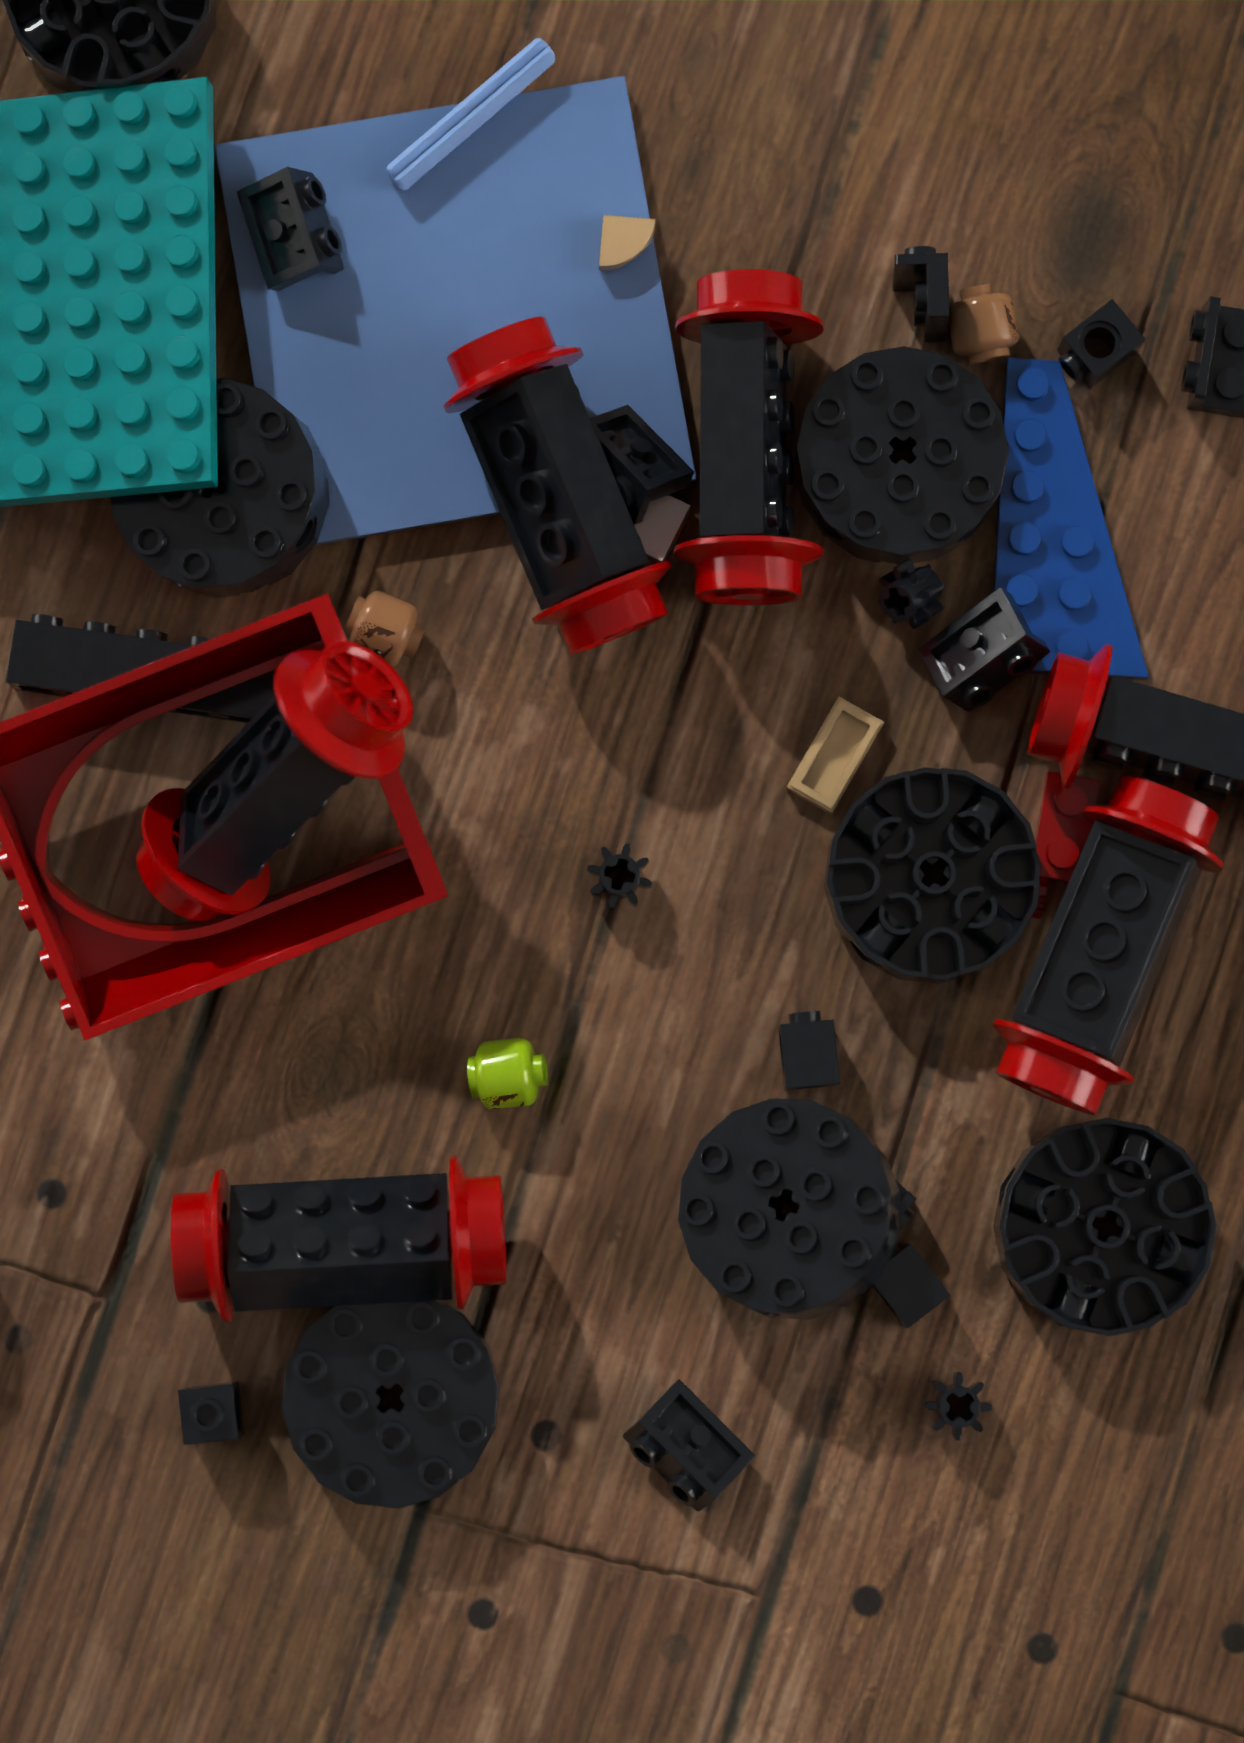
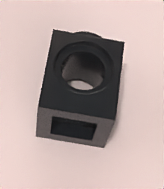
M1111 299L1063 337L1057 349L1062 355L1058 360L1063 370L1073 381L1078 383L1082 380L1089 389H1092L1135 355L1144 343L1145 338L1116 302ZM1093 337L1102 339L1108 345L1110 355L1104 358L1091 356L1085 349L1084 341Z
M820 1011L789 1014V1024H780L778 1026L784 1091L839 1085L840 1077L834 1019L821 1020Z
M906 1243L900 1249L896 1245L880 1279L872 1285L905 1328L911 1327L951 1296L910 1243Z
M239 1381L186 1387L178 1390L184 1445L238 1439L245 1435Z

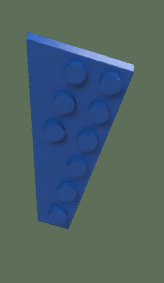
M1007 358L1005 363L1002 419L1009 454L1001 492L998 496L993 592L1002 587L1012 594L1031 632L1045 641L1050 650V653L1038 661L1034 669L1029 673L1049 675L1058 652L1090 661L1105 644L1112 645V657L1107 678L1114 675L1127 680L1146 681L1149 678L1061 363L1060 361Z

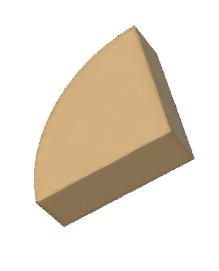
M603 215L599 271L619 269L639 256L651 242L656 219Z

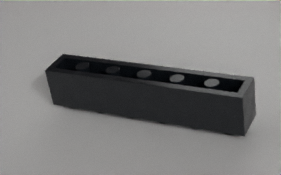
M32 614L31 622L15 621L6 683L14 690L65 697L208 641L210 638L190 636L188 637V644L169 642L167 641L168 634L155 630L136 629L134 637L115 634L116 627L105 623L86 621L84 622L83 629L64 627V620L59 617ZM277 669L169 712L249 723L275 695L274 678Z

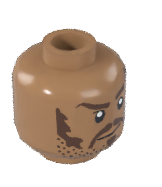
M990 284L960 290L961 300L949 306L948 330L954 353L961 357H968L969 364L983 363L1010 356L1009 347H1012L1019 340V330L1011 297L1005 293H992Z
M374 591L366 599L358 596L344 632L350 638L349 642L360 644L374 651L392 667H395L400 663L403 655L414 658L425 629L416 626L419 613L414 605L384 592Z

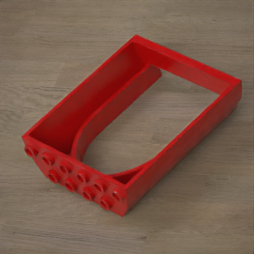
M328 593L0 722V841L2 843L0 865L8 881L15 879L18 881L23 893V900L18 901L21 916L29 931L38 929L43 941V950L39 951V957L44 971L50 981L59 979L66 996L65 999L59 1001L65 1021L71 1031L80 1029L84 1041L448 897L442 876L398 767L389 775L378 779L404 843L265 897L255 909L247 913L236 915L221 914L207 921L174 924L130 920L106 912L80 898L66 887L50 870L49 845L56 810L69 782L93 753L112 738L139 723L277 669L279 664L291 653L301 650L321 652L331 643L347 641Z

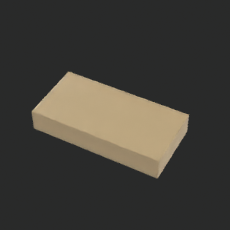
M838 696L787 785L786 790L832 815L882 728L884 721Z

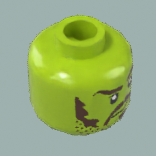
M525 1038L485 1041L478 1046L475 1056L468 1057L467 1075L472 1098H480L487 1109L495 1110L530 1106L536 1101L539 1086H547L548 1069L545 1055L535 1054L532 1044Z

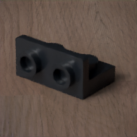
M286 167L236 191L268 290L280 291L320 271L335 274L344 270L340 256L342 252L341 240L328 219L324 206L326 203L325 190L313 173Z
M930 246L906 248L904 254L894 255L892 291H915L914 326H924V342H945L949 319L948 253H936V249Z
M1210 296L1202 311L1194 310L1189 341L1197 342L1194 361H1186L1181 382V392L1189 393L1187 409L1244 418V309L1221 306V298Z
M629 405L590 418L634 525L643 521L651 501L689 487L694 471Z
M1002 587L998 588L919 648L942 696L967 712L987 704L993 699L996 692L1015 678L1029 673L1034 669L1038 661L1050 653L1046 642L1031 632L1012 594Z
M680 1379L672 1384L653 1406L623 1434V1438L630 1444V1450L634 1457L643 1465L654 1468L668 1482L671 1494L679 1502L686 1506H691L698 1512L713 1502L756 1456Z

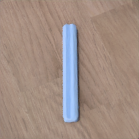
M541 38L534 39L387 166V173L395 185L402 190H407L553 65L555 54L550 46Z

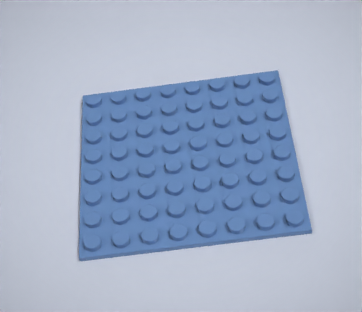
M625 76L518 94L407 190H402L395 185L388 176L387 166L458 104L215 144L254 385L267 392L309 428L324 460L325 477L328 478L330 504L318 542L315 545L501 514L459 415L464 411L446 413L443 407L459 388L447 357L458 348L483 335L534 317L543 316L546 318L557 346L579 347L582 349L584 355L568 368L578 387L589 418L629 405L694 471L691 482L696 481L653 237L646 249L635 259L625 264V266L616 270L599 271L603 215L650 219ZM291 167L313 173L322 184L326 194L324 206L330 225L335 229L341 240L342 252L340 256L344 270L335 274L320 271L280 291L267 289L236 191L283 168Z

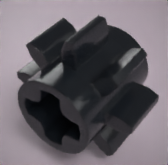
M907 559L895 566L893 571L879 579V582L885 588L882 590L880 600L878 601L894 624L908 620L912 629H916L944 609L938 600L945 587L929 564L915 569L911 559Z
M627 843L624 845L621 854L613 856L609 849L605 846L602 847V857L605 860L602 866L588 865L587 872L600 877V883L593 886L590 890L591 895L597 896L605 892L610 896V910H614L617 906L618 899L627 898L632 906H638L637 896L634 893L638 887L647 889L652 886V882L647 878L640 877L639 872L649 864L648 858H641L635 862L629 857L630 844ZM618 864L626 865L628 875L635 878L633 883L624 882L621 890L613 889L611 878L604 876L606 871H615Z
M955 1372L953 1384L946 1387L943 1383L933 1380L932 1384L939 1392L936 1400L923 1402V1407L936 1410L939 1416L933 1422L931 1428L938 1431L946 1424L952 1426L953 1438L957 1441H960L962 1428L971 1426L974 1430L982 1432V1425L977 1421L980 1411L992 1410V1405L980 1402L977 1397L984 1384L981 1381H977L969 1388L964 1387L961 1372ZM950 1394L960 1398L966 1394L969 1396L965 1403V1407L969 1411L966 1417L961 1418L956 1414L949 1418L946 1416L950 1409L946 1399Z

